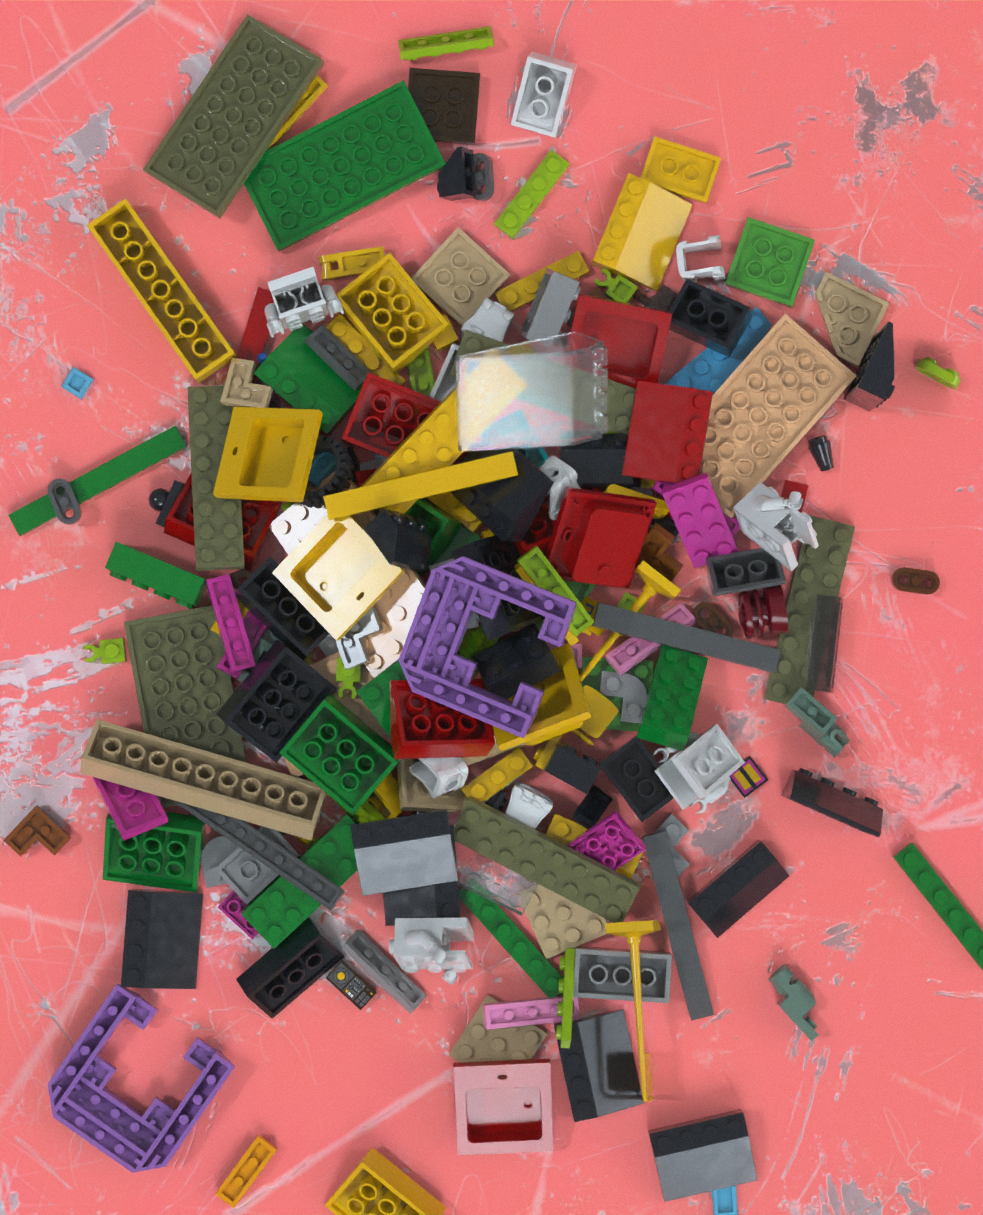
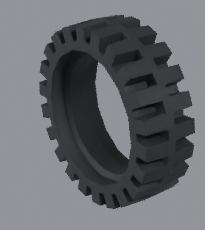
M319 435L314 456L323 452L334 454L337 458L336 471L331 480L322 488L314 491H305L304 500L300 503L307 507L321 508V504L325 506L323 496L343 492V488L349 489L351 484L348 480H353L354 477L351 473L354 471L353 459L349 452L338 441L329 436Z

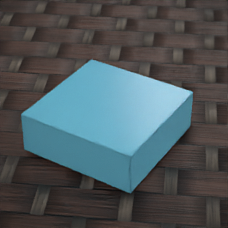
M73 367L61 387L82 400L93 384L94 379Z

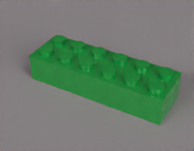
M345 812L301 854L299 859L340 887L358 870L350 825L355 822ZM279 875L241 910V915L275 949L321 904Z

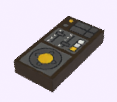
M343 960L326 976V979L359 1010L377 993Z

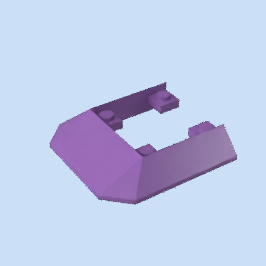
M462 556L431 571L398 659L412 692L524 739L538 713L537 710L544 690L521 682L514 701H511L470 684L478 663L457 654L474 611L494 619L501 600L504 599L545 616L538 638L561 647L570 624L573 622L577 602Z
M116 984L47 1084L53 1118L134 1173L167 1166L235 1065L219 1049L216 1050L197 1037L183 1058L200 1069L202 1073L177 1109L156 1096L144 1114L105 1087L117 1068L100 1057L99 1053L124 1017L144 1030L158 1011V1008L140 997V994L126 987H121L120 984Z

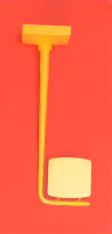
M643 560L635 569V573L645 585L642 588L643 592L629 610L638 613L649 598L654 597L656 593L672 600L681 589ZM612 632L580 674L581 682L619 637V633ZM585 685L583 689L591 718L584 720L583 725L579 728L587 734L584 735L577 729L572 730V732L592 746L594 743L587 736L599 738L618 714L619 710L600 692Z
M660 921L605 923L606 933L627 937V943L630 945L643 1101L647 1103L654 1100V1096L652 1095L651 1055L649 1052H644L639 943H641V936L661 930Z

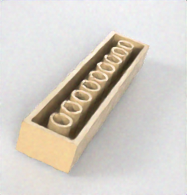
M98 719L81 757L80 773L311 841L326 798V792L314 782Z

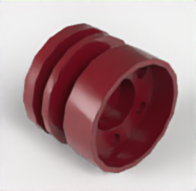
M781 585L763 588V597L760 598L756 589L750 591L751 599H749L747 591L739 592L738 616L746 639L753 638V627H755L758 637H763L764 626L766 625L771 635L788 632L786 603Z

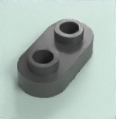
M476 153L473 155L476 197L473 198L479 201H487L494 193L493 161L488 155ZM484 186H486L485 192L483 193L482 189Z
M61 478L53 480L48 486V495L56 515L62 523L73 525L80 520L82 510L72 485ZM64 487L65 493L58 495V488ZM68 509H73L74 515L72 517L66 516Z

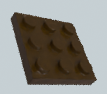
M410 68L408 90L434 141L475 145L480 73Z

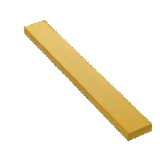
M513 451L343 491L323 496L330 521L518 476Z

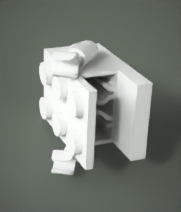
M314 267L267 282L274 303L268 304L264 312L267 319V328L272 338L278 332L284 334V329L289 328V331L303 327L302 323L311 320L312 323L324 320L325 315L330 314V317H334V313H344L341 301L337 298L334 288L331 285L319 286Z
M760 482L733 507L742 533L792 571L798 566V562L791 543L799 540L802 543L810 544L815 549L819 546L816 539L817 533L811 524L813 521L807 513H800L798 511L803 502L800 492L793 491L790 493L789 499H784V497H779L774 488L771 486L767 488Z
M715 724L700 735L697 732H690L683 751L666 747L665 749L659 748L652 754L653 756L658 752L663 753V760L658 762L663 764L655 770V773L682 810L688 806H693L696 802L700 804L701 808L695 814L704 812L706 804H712L727 792L731 780L730 775L745 763L718 724ZM673 752L674 755L668 759L669 754Z
M395 918L394 939L389 940V953L393 954L397 963L405 972L416 973L419 970L428 969L429 972L439 973L444 970L445 972L441 978L453 985L458 977L456 972L461 973L465 972L466 969H473V964L465 950H450V942L474 941V931L467 918Z

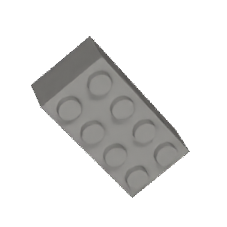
M575 947L573 997L634 1001L630 950ZM639 950L642 1002L669 1003L672 954L670 952Z

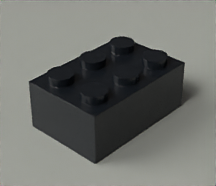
M689 279L685 280L668 311L672 312L669 330L729 358L752 318L750 307Z
M535 623L471 656L473 661L478 663L477 668L490 692L508 699L516 695L521 682L533 686L560 671L548 645L544 640L538 638L540 631Z
M637 735L598 763L641 822L674 799L655 773V770L660 765L642 741L637 738Z
M565 743L561 746L556 745L543 770L587 794L601 768L597 767L598 761L585 754L582 758L575 755L577 750Z

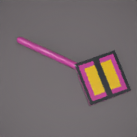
M751 756L745 759V763L730 775L732 783L744 798L768 781Z

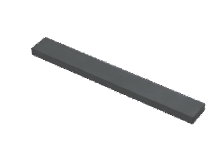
M597 603L594 616L595 622L592 627L769 673H776L781 651L772 647L603 603Z
M177 801L178 805L330 911L334 909L345 893V890L247 822Z
M663 830L644 835L642 839L646 845V854L690 1019L693 1021L712 1016L714 1012L666 831Z

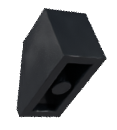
M462 146L457 147L446 162V165L441 169L438 174L439 182L437 183L439 198L455 201L476 197L473 150Z

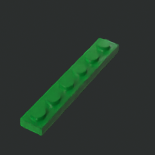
M910 842L896 853L893 859L980 969L983 970V931L915 845Z
M473 877L459 890V898L547 997L557 996L559 994V979H563V977Z

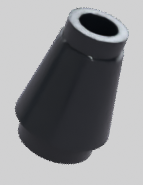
M822 435L808 440V449L820 471L834 468L831 442L827 439V436Z

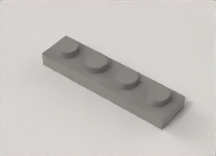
M359 930L341 947L410 1014L427 996Z

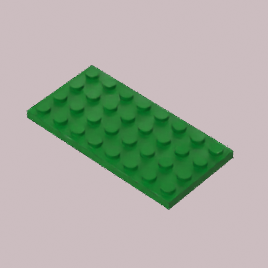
M403 80L267 150L244 185L278 252L440 170L446 163Z

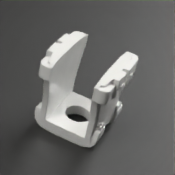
M719 235L709 236L708 240L688 244L687 241H683L677 245L678 270L684 282L686 279L693 282L704 278H714L715 281L725 279V270L722 266L687 271L685 253L720 250L722 245Z
M486 297L477 312L463 324L460 337H463L466 329L503 342L515 314L498 302H493Z
M551 456L539 469L554 482L547 496L550 494L549 518L556 520L566 487L581 488L576 480V471L557 457Z
M461 757L418 758L421 761L416 762L409 768L411 774L416 776L426 786L432 798H437L446 792L462 788L468 776V767Z
M515 782L505 814L536 829L541 820L550 813L554 801L546 794L527 784Z

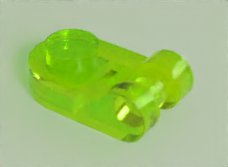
M466 630L460 646L461 650L458 651L457 655L468 657L481 652L485 644L483 634L477 630Z

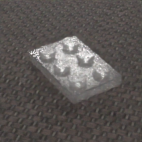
M476 851L473 852L458 880V885L521 916L538 886L534 881Z

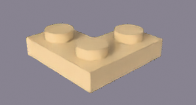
M237 358L231 359L220 400L223 405L255 408L269 407L273 389L271 386L252 383L257 365L254 361Z

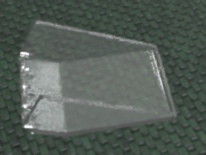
M569 332L456 356L458 450L465 452L567 446L601 439L602 434L608 432V415L602 414L608 411V392L602 391L608 388V369L602 368V366L608 365L607 347H602L604 346V341L578 332Z

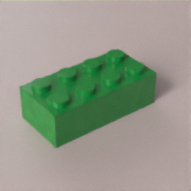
M115 542L105 566L106 569L110 570V576L125 582L127 578L132 579L131 585L146 591L151 587L155 589L153 594L170 600L171 596L177 598L175 603L192 609L193 605L200 606L207 589L206 579L118 542Z
M662 645L655 663L637 738L680 751L684 750L690 735L708 658Z

